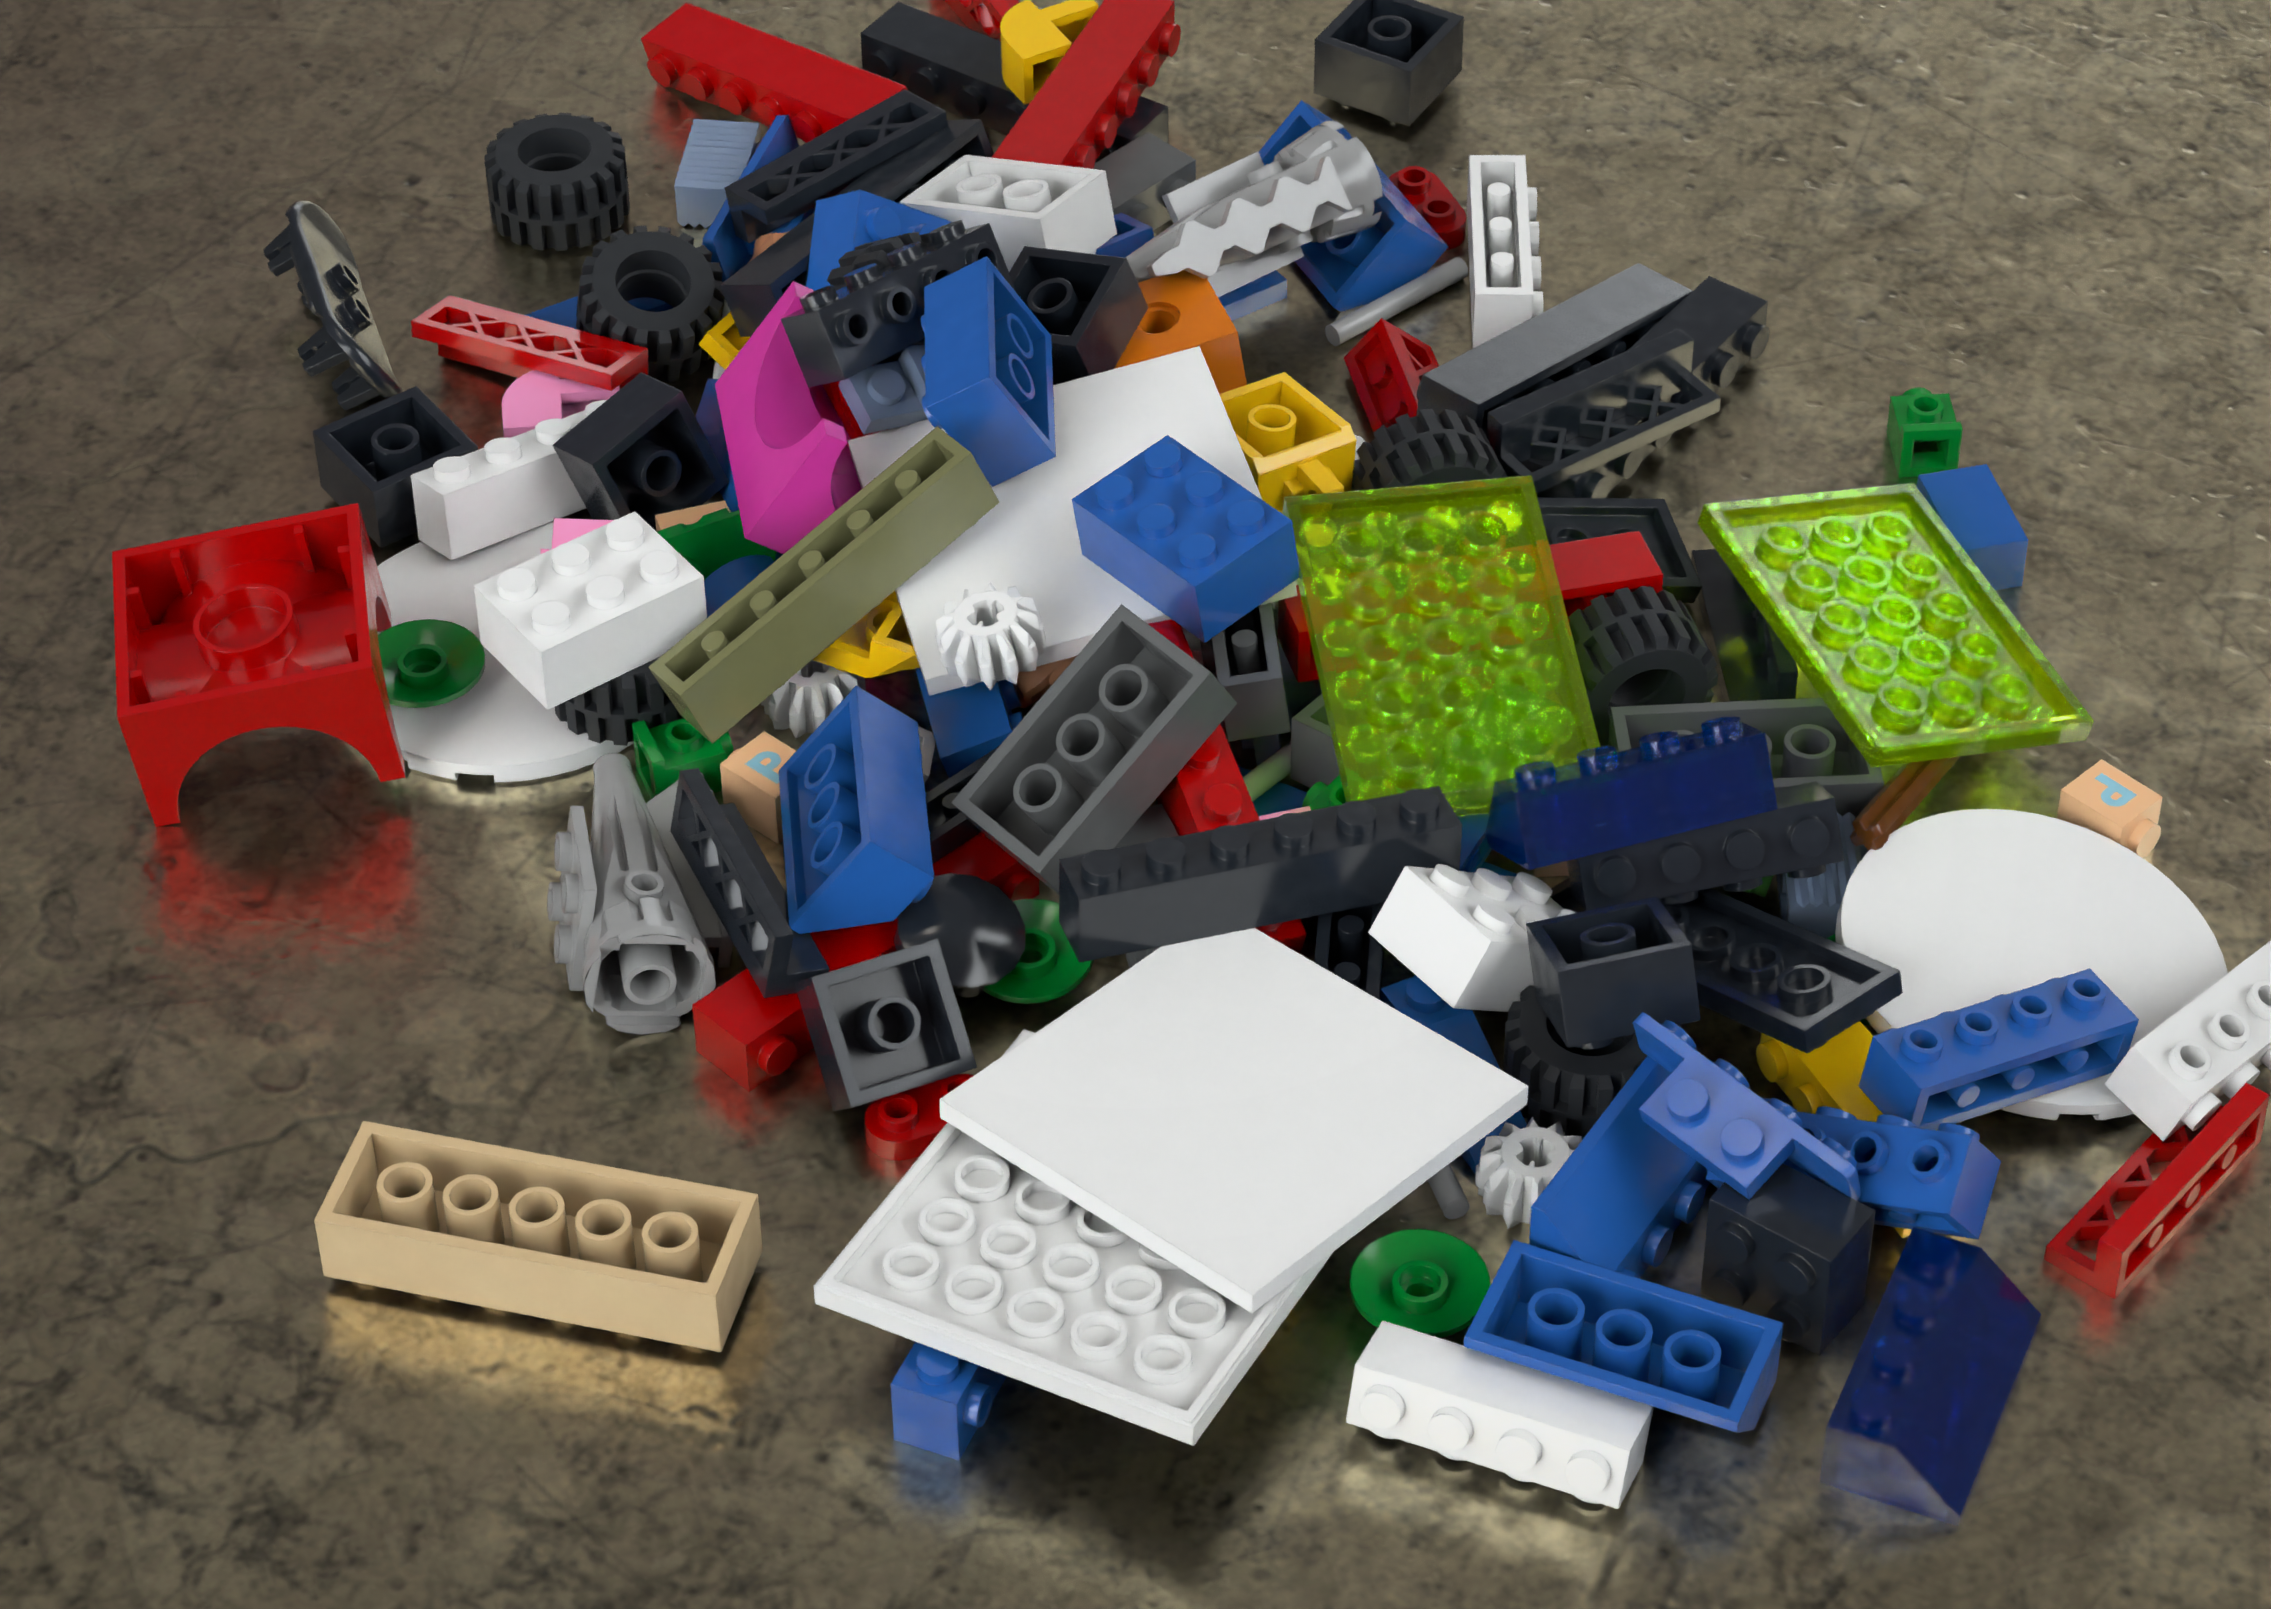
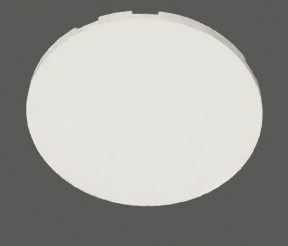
M553 522L450 560L423 542L406 548L377 566L390 608L392 627L414 620H444L465 627L480 640L473 585L540 555L541 549H552ZM484 646L485 669L479 682L463 696L442 705L426 708H406L390 704L403 759L408 762V768L457 780L460 773L494 775V782L527 781L551 777L594 764L601 756L608 753H618L634 743V741L628 742L627 746L614 745L613 741L610 740L598 743L588 740V733L575 734L568 729L567 722L559 720L555 714V707L547 710Z
M1986 808L1945 812L1919 819L1892 832L1889 835L1888 841L1881 849H1870L1856 866L1848 881L1838 910L1835 929L1836 943L1900 970L1903 993L1877 1009L1872 1015L1866 1017L1878 1034L1888 1029H1898L1936 1017L1946 1011H1955L1981 1003L2000 994H2009L2044 983L2051 978H2061L2090 968L2139 1019L2130 1045L2131 1048L2135 1043L2228 973L2222 951L2202 914L2190 899L2151 863L2130 849L2085 827L2045 815L2016 810ZM2112 1073L2001 1109L2029 1117L2057 1120L2059 1114H2093L2095 1120H2106L2134 1114L2104 1085Z

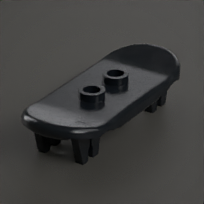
M306 200L293 203L285 212L290 224L263 249V252L269 260L268 266L270 271L276 277L295 267L300 280L297 286L303 294L301 298L304 305L313 314L321 318L323 327L297 349L299 356L305 361L302 363L304 370L313 377L349 359L351 366L332 382L334 391L339 395L336 397L337 401L345 411L378 395L389 398L401 393L403 389L391 368L362 288L354 255L346 238L334 220L320 206Z

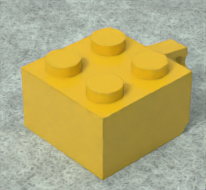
M1285 372L1219 394L1262 500L1283 515L1299 510L1321 524L1328 522L1326 511L1332 497L1344 496V493L1351 491L1357 440L1351 425Z

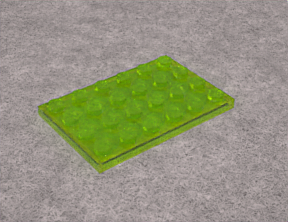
M1532 475L1289 496L1284 498L1282 513L1291 519L1293 523L1299 562V578L1297 582L1346 802L1363 801L1404 793L1412 789H1425L1435 786L1441 788L1457 816L1607 802L1610 783Z
M1914 483L1703 505L1697 524L1870 767L2087 740L2094 723L2092 717Z

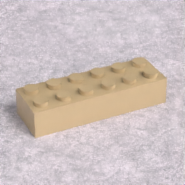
M368 1121L362 1122L314 1219L323 1275L325 1277L721 1352L763 1251L759 1198L756 1193Z

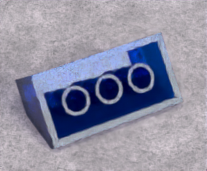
M1721 717L1703 722L1701 724L1702 732L1679 737L1678 732L1673 731L1643 736L1639 739L1640 747L1617 752L1615 747L1603 746L1581 751L1577 754L1578 762L1554 767V763L1549 761L1521 765L1514 769L1515 777L1494 782L1486 829L1488 847L1522 867L1531 870L1776 810L1778 807L1766 733L1741 722L1739 717Z
M1915 1227L1912 1228L1826 1426L1820 1483L1959 1526L2041 1321L2040 1312L1981 1247Z

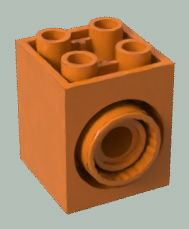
M1182 270L1173 275L1150 278L1138 283L1149 308L1114 369L1200 346L1219 394L1247 385L1238 331L1207 278L1203 279Z

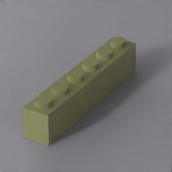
M937 426L648 668L679 714L713 744L1000 502L972 453Z

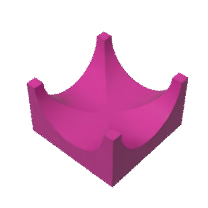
M795 281L791 283L715 383L744 537L782 554L786 553L862 489L848 445V440H851L823 385L808 387L781 321L782 318L802 309L803 307L799 299L814 291Z

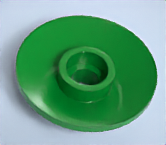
M423 619L404 622L378 634L389 703L392 705L406 708H426L442 705L469 692L483 675L485 669L484 648L476 635L461 625L444 620Z
M1045 899L1013 901L1025 924V950L1015 970L998 983L985 986L983 991L998 999L1022 1004L1045 1002L1065 995L1086 978L1093 966L1094 960L1079 963L1059 922L1058 902Z
M1429 1229L1401 1230L1376 1239L1360 1252L1352 1266L1350 1275L1352 1300L1361 1315L1372 1325L1378 1328L1382 1321H1386L1438 1338L1455 1334L1470 1326L1490 1288L1488 1268L1476 1250L1455 1236Z

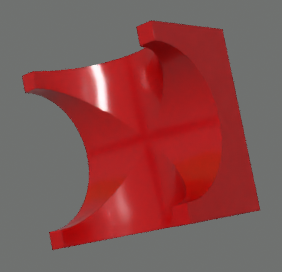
M358 503L112 551L117 719L155 827L181 823L178 799L181 784L192 765L203 754L231 737L257 729L298 727L323 732L357 749L373 766L380 783L405 778L404 759L389 703L377 633L392 627L391 612Z

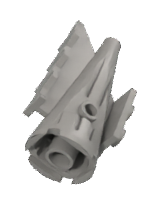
M1336 121L1323 122L1284 147L1274 156V161L1267 165L1263 164L1259 152H1255L1163 195V201L1174 224L1125 258H1127L1138 283L1150 278L1173 275L1185 270L1203 279L1207 278L1219 298L1304 257L1300 246L1310 241L1324 243L1362 232L1374 226L1381 216V212L1373 214L1374 201L1383 197L1380 176L1370 153L1357 136L1346 140L1341 133L1337 132L1336 130L1344 127Z
M608 753L598 758L593 766L594 792L591 842H589L583 806H570L567 832L556 833L554 862L556 871H561L560 882L549 883L547 896L549 921H559L554 933L555 963L566 964L569 990L583 991L585 993V1002L590 1010L593 1012L595 1008L597 1012L605 1015L606 1025L617 1031L629 1034L649 1035L651 1033L667 1032L681 1025L679 1016L690 1012L693 1009L692 1004L715 990L716 971L714 970V961L708 947H716V967H730L733 942L670 832L678 781L646 803L632 772L629 759L619 753Z

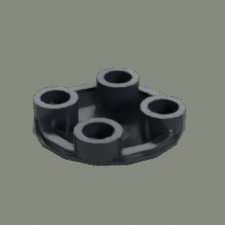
M948 873L935 876L927 894L919 902H911L901 912L897 920L894 945L896 950L899 951L938 939L954 993L961 997L970 998L979 995L985 986L998 983L1015 970L1025 950V924L1016 904L999 887L977 876Z

